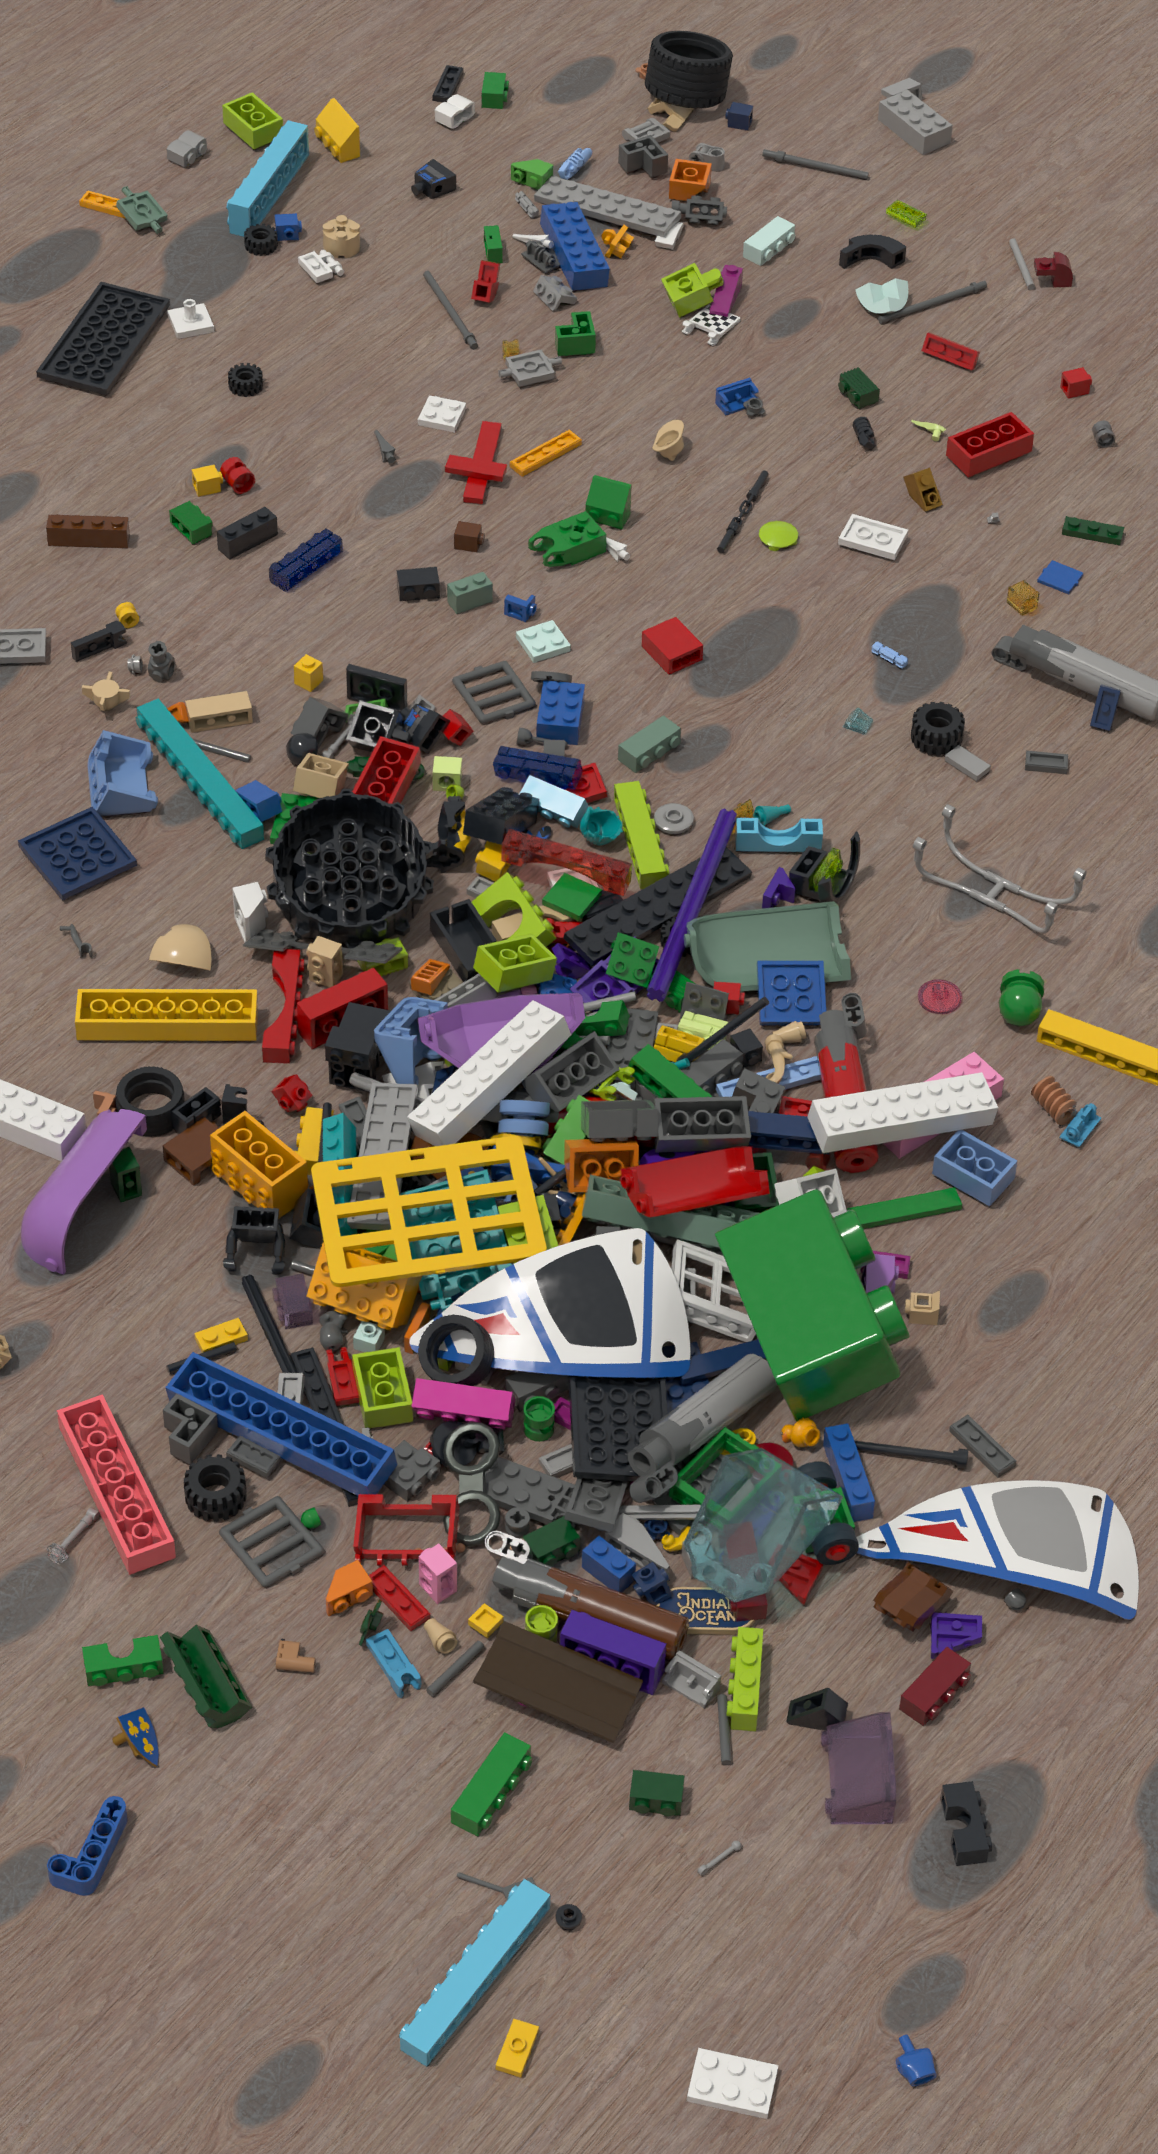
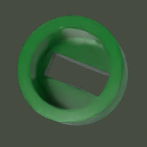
M314 1507L303 1512L301 1522L306 1528L312 1529L321 1526L319 1515Z

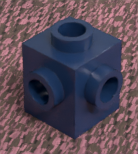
M654 1562L632 1574L636 1582L633 1588L640 1599L645 1597L648 1603L657 1605L673 1595L667 1584L670 1581L667 1573L663 1568L658 1570Z

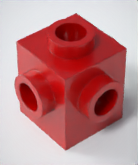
M297 1074L285 1077L271 1091L278 1100L279 1106L286 1112L295 1110L299 1112L308 1105L307 1101L313 1096L308 1090L307 1084Z

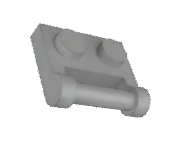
M653 117L631 129L626 128L622 130L623 138L630 141L649 135L657 142L670 138V131Z

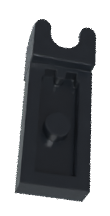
M116 620L106 624V628L71 642L72 658L75 662H78L113 647L116 649L126 645L127 641L122 637V634L126 633L125 627L120 621Z

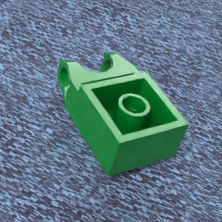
M584 511L543 527L529 539L528 548L532 551H547L543 555L542 563L546 567L564 566L569 563L574 565L605 553L607 534ZM540 538L543 539V540H542L541 542H539L537 545L533 546V545H534V542H535L537 539H540ZM554 555V559L547 562L548 558Z

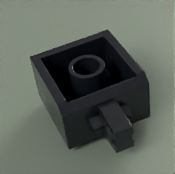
M359 701L346 740L354 748L373 752L380 736L409 745L412 736L410 733L402 731L404 718L398 711Z

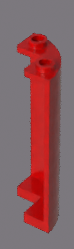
M747 1146L731 1147L621 1169L620 1182L622 1187L626 1189L632 1204L638 1213L650 1218L770 1194L767 1171L754 1170L752 1147Z

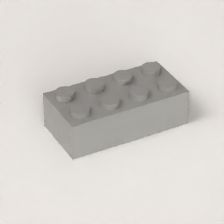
M909 90L879 102L878 120L922 155L951 143L953 125Z

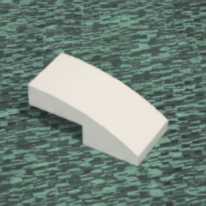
M677 222L665 237L657 236L655 246L673 250L676 240L680 237L684 223Z

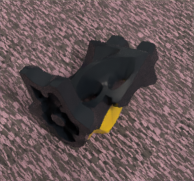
M449 796L448 801L443 802L437 830L439 840L436 843H432L433 855L426 859V867L439 868L441 873L462 865L466 846L472 838L471 836L463 835L466 813L465 802H461V797Z

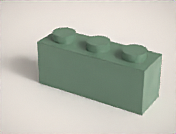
M663 715L618 745V761L637 773L680 744L681 728Z

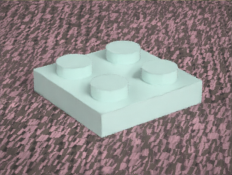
M553 620L516 631V639L533 663L570 652L571 645Z

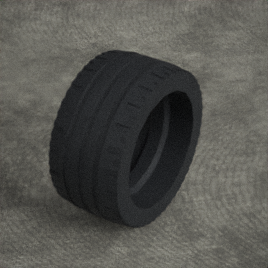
M155 1066L137 1068L126 1074L120 1080L116 1089L117 1112L120 1109L144 1114L146 1116L147 1130L143 1137L161 1136L174 1129L172 1127L171 1111L185 1102L184 1090L179 1078L173 1072ZM150 1093L165 1095L171 1099L165 1106L154 1110H143L130 1104L136 1097Z
M454 1314L440 1317L433 1321L423 1332L418 1345L419 1362L424 1372L433 1381L477 1386L490 1373L494 1358L493 1342L486 1329L473 1319ZM453 1331H468L474 1336L476 1342L474 1359L469 1367L462 1372L452 1375L445 1374L438 1366L437 1355L440 1345Z

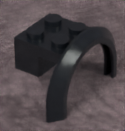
M856 831L850 839L851 855L847 870L828 865L827 851L808 846L789 871V879L795 887V893L819 900L820 903L832 901L838 903L851 888L857 873L860 860L859 833Z

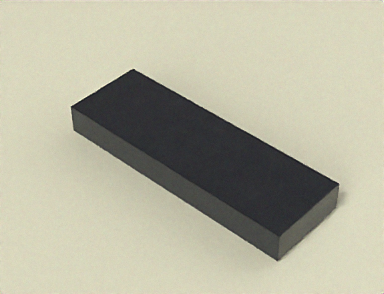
M446 65L432 95V101L447 102L454 95L464 73V68Z

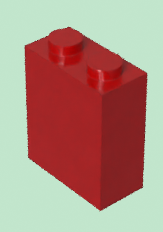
M677 617L642 631L641 647L668 675L703 660V644Z

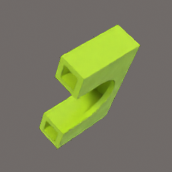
M506 872L472 901V904L488 927L492 925V921L498 920L508 911L522 909L521 924L517 931L508 939L533 934L545 947L556 939L552 932L554 927L547 919H543L544 912L537 904L534 905L532 903L535 899L527 890L524 891L523 887L525 884L518 876L513 877L510 873Z

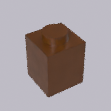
M458 521L454 532V549L477 553L480 545H483L485 540V533H482V525Z

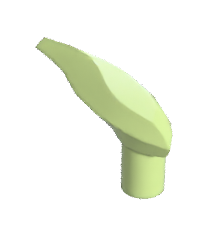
M911 420L912 423L932 432L931 439L933 441H939L941 433L946 430L943 426L935 423Z

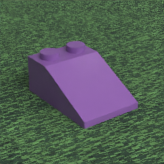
M874 1254L876 1260L863 1268L861 1276L862 1285L866 1293L887 1285L891 1293L894 1294L895 1280H898L899 1266H895V1256Z

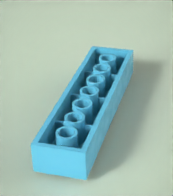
M288 120L280 128L278 135L273 138L270 146L265 149L262 157H259L254 168H251L249 175L243 179L241 186L235 190L233 197L228 200L226 206L229 213L227 224L231 234L244 237V232L247 228H250L251 225H260L309 156L308 125Z

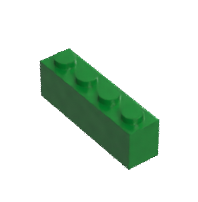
M649 1044L630 1060L628 1067H632L635 1070V1073L631 1076L658 1098L712 1097L710 1093L704 1091L692 1078L685 1075L675 1064L667 1060L657 1049H654Z
M504 1732L451 1808V1823L477 1837L483 1829L486 1830L492 1822V1815L496 1809L500 1810L503 1807L509 1790L513 1791L516 1788L520 1774L523 1771H527L531 1766L533 1760L531 1757V1745Z

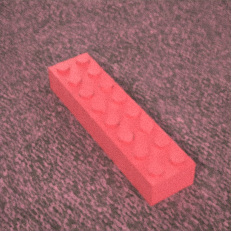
M103 1394L57 1410L59 1429L128 1574L131 1575L176 1558L173 1537Z

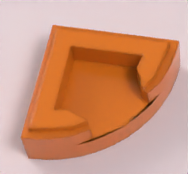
M178 702L167 708L179 723L189 722L185 702Z

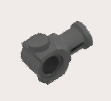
M156 641L151 643L148 648L151 655L148 664L149 676L157 682H162L163 679L169 681L176 665L175 658L167 652L164 642Z

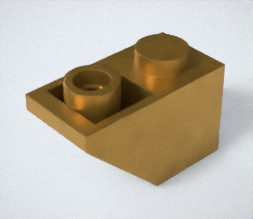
M930 468L903 477L909 496L924 512L943 505Z

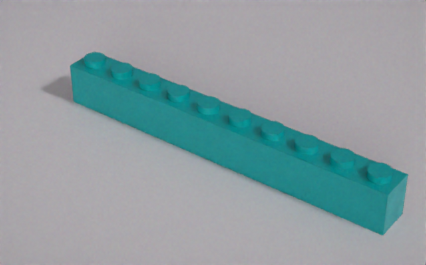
M158 698L136 707L137 717L135 719L138 727L144 729L150 741L153 740L158 751L166 756L169 765L175 767L181 779L184 778L189 789L197 794L201 804L207 806L210 815L216 817L221 828L229 833L232 842L237 843L241 849H244L264 840V828L261 821Z

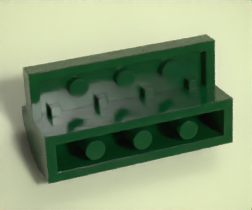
M195 1625L182 1637L168 1631L160 1637L165 1646L163 1647L165 1654L172 1659L175 1665V1672L183 1679L186 1692L196 1703L195 1709L205 1719L209 1728H221L231 1724L253 1708L209 1630Z

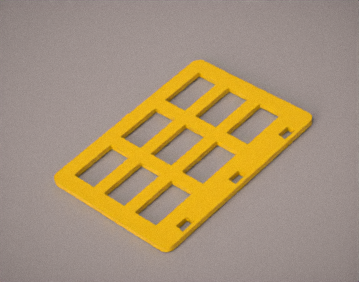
M517 1136L318 1162L311 1168L330 1280L336 1287L516 1263L547 1250L523 1142ZM496 1145V1149H482V1147ZM424 1155V1159L411 1160L410 1158ZM504 1163L510 1164L513 1180L463 1186L461 1169ZM352 1165V1169H338L341 1166ZM446 1172L449 1189L399 1196L396 1178ZM382 1181L385 1198L342 1204L334 1203L332 1187ZM517 1195L520 1212L470 1218L467 1201ZM449 1203L453 1205L455 1221L405 1227L402 1210ZM388 1212L391 1230L348 1236L340 1235L338 1219ZM519 1226L524 1227L527 1244L477 1251L474 1233ZM459 1235L462 1253L412 1260L409 1242ZM394 1244L397 1262L346 1268L343 1251Z

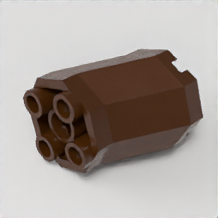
M907 1562L904 1569L877 1593L873 1600L876 1602L873 1607L893 1618V1621L914 1632L915 1629L919 1630L924 1621L950 1598L953 1590L930 1574L920 1571V1568Z

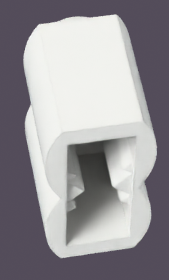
M458 94L453 95L447 102H443L436 107L435 121L454 129L475 114V102Z

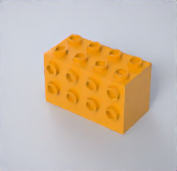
M243 1111L210 1134L212 1171L218 1178L221 1177L225 1180L229 1187L234 1191H238L249 1204L252 1203L258 1208L279 1209L278 1219L295 1207V1202L309 1186L307 1161L246 1111Z
M323 1242L306 1297L313 1299L314 1304L325 1307L327 1304L335 1307L334 1310L342 1314L350 1312L355 1314L358 1320L364 1322L372 1320L378 1322V1327L391 1330V1328H398L408 1323L422 1276L336 1287L330 1280ZM363 1248L343 1251L347 1269L397 1262L394 1259Z

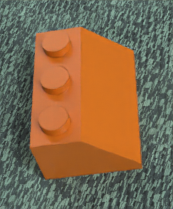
M608 1138L601 1142L592 1141L591 1139L565 1140L564 1164L568 1192H586L590 1175L620 1181L622 1168L638 1166L639 1145L634 1138H628L627 1141H616L614 1138Z

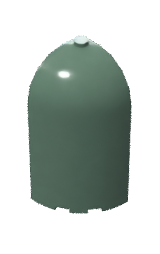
M834 901L718 913L695 918L687 923L684 945L685 947H690L696 970L712 986H714V981L741 983V992L758 990L757 961H823L825 983L851 980L850 958L844 943L840 944L838 935H841L842 931L839 906Z

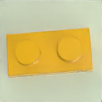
M239 1317L194 1333L195 1340L202 1353L232 1342L237 1345L248 1341V1335Z

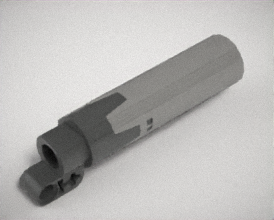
M1022 625L1013 638L1010 636L1001 637L991 651L996 661L1013 669L1023 671L1029 665L1094 696H1098L1101 684L1120 689L1119 707L1150 721L1158 718V680L1044 629L1037 631Z
M755 1354L746 1355L641 1433L640 1444L627 1453L630 1466L641 1476L630 1486V1495L634 1501L642 1503L657 1498L674 1486L678 1479L674 1466L717 1435L724 1427L730 1425L775 1391L777 1383L766 1360Z

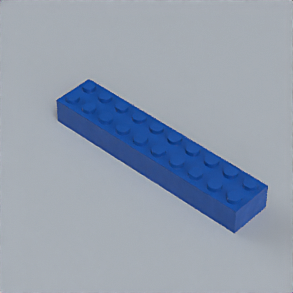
M194 1352L190 1354L165 1387L169 1402L177 1393L216 1413L219 1428L238 1437L242 1436L279 1455L280 1458L355 1495L377 1494L397 1466L394 1449Z

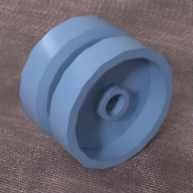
M500 1100V1113L505 1116H513V1119L500 1120L498 1133L529 1137L548 1136L549 1124L545 1121L535 1120V1118L548 1117L550 1115V1103Z

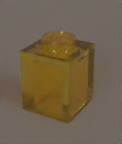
M1023 580L1008 587L1007 603L1023 616L1038 608L1040 593Z

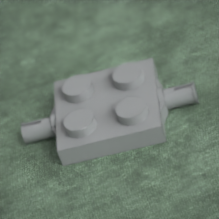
M542 350L505 358V364L508 369L498 370V375L500 378L511 376L519 387L554 379L555 372L552 366L562 364V359L560 356L550 359L544 355Z

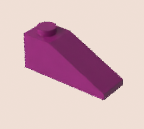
M735 265L724 266L721 272L724 283L716 288L710 314L728 317L742 288L743 268Z

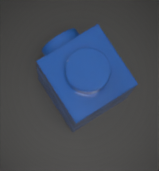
M297 213L275 215V230L277 231L278 241L299 240L298 232H302V224L297 219Z

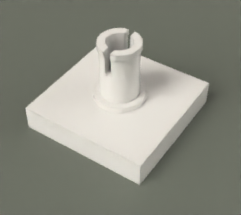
M187 299L183 302L184 307L167 310L168 318L177 339L214 332V325L204 303L196 305L194 300Z

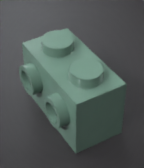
M484 572L448 583L447 602L456 614L493 602V583Z

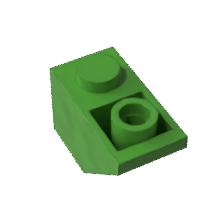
M539 159L511 164V180L537 190L553 176V164Z

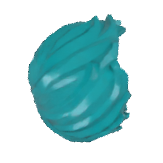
M588 807L580 822L583 838L598 846L614 841L623 832L621 829L623 824L619 816H616L614 811L602 810L600 807L596 809Z

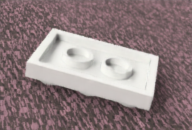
M852 514L839 537L838 544L895 560L908 536V529Z
M698 2048L687 2102L767 2119L778 2065Z

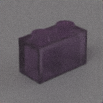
M303 1273L275 1278L276 1288H272L274 1303L279 1302V1306L276 1307L279 1321L283 1320L285 1329L312 1325L313 1310L310 1298L306 1297L308 1290Z

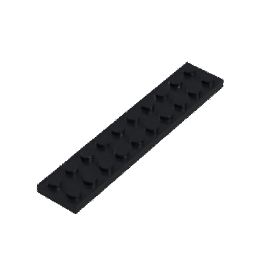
M727 847L724 850L704 903L749 879L752 875V871ZM700 858L564 933L563 939L591 966H594L611 955L613 950L611 945L613 940H616L618 932L631 937L635 936L640 940L660 929L663 924L665 925L666 921L669 920L671 922V918L674 917L676 920Z

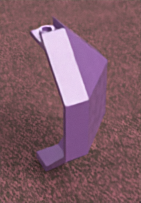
M579 993L533 994L459 1004L418 1018L420 1038L426 1046L460 1068L532 1000L563 1015L572 1034L585 1019L583 998ZM564 1042L532 1072H535L543 1065H545L558 1051V1049L564 1044Z

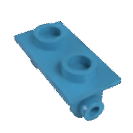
M1090 1103L1081 1108L1059 1138L1080 1147L1101 1120V1117L1096 1115L1097 1107Z

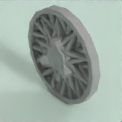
M665 804L659 807L654 815L656 827L668 834L684 833L693 825L694 816L692 811L681 804Z

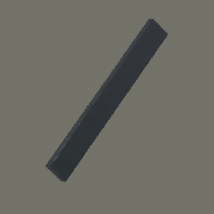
M314 1347L291 1353V1359L297 1372L303 1373L305 1376L304 1394L310 1409L343 1424ZM341 1488L348 1507L357 1505L358 1495Z

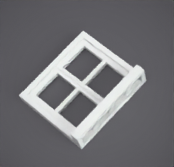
M677 1239L673 1246L672 1272L682 1295L687 1321L744 1342L752 1341L756 1333L748 1314L720 1305L721 1291L741 1298L737 1289L721 1284L722 1270L730 1273L724 1256ZM686 1257L713 1266L712 1280L686 1271ZM684 1277L711 1287L710 1301L684 1292Z

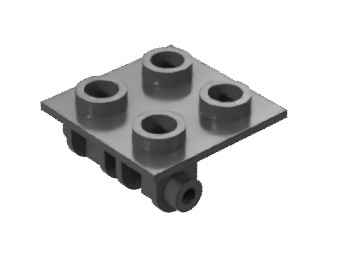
M529 240L526 243L527 251L521 253L522 256L544 273L560 266L553 248L546 247L544 249L535 241Z
M686 982L680 1020L685 1011L727 1021L728 1016L725 1014L729 993Z

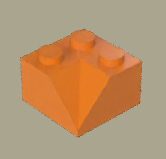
M676 159L669 180V199L687 201V199H690L691 196H695L699 192H708L711 183L712 163Z

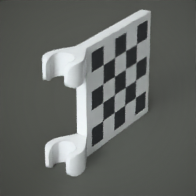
M709 304L689 321L685 320L683 322L685 328L682 332L689 335L694 327L709 332L708 337H710V340L707 343L715 346L720 337L739 323L741 318L729 313L728 317L710 314L711 305Z

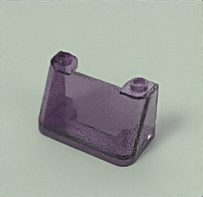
M878 1712L826 1726V1730L821 1731V1747H826L829 1760L830 1798H825V1814H830V1824H893L896 1806V1779L890 1712Z

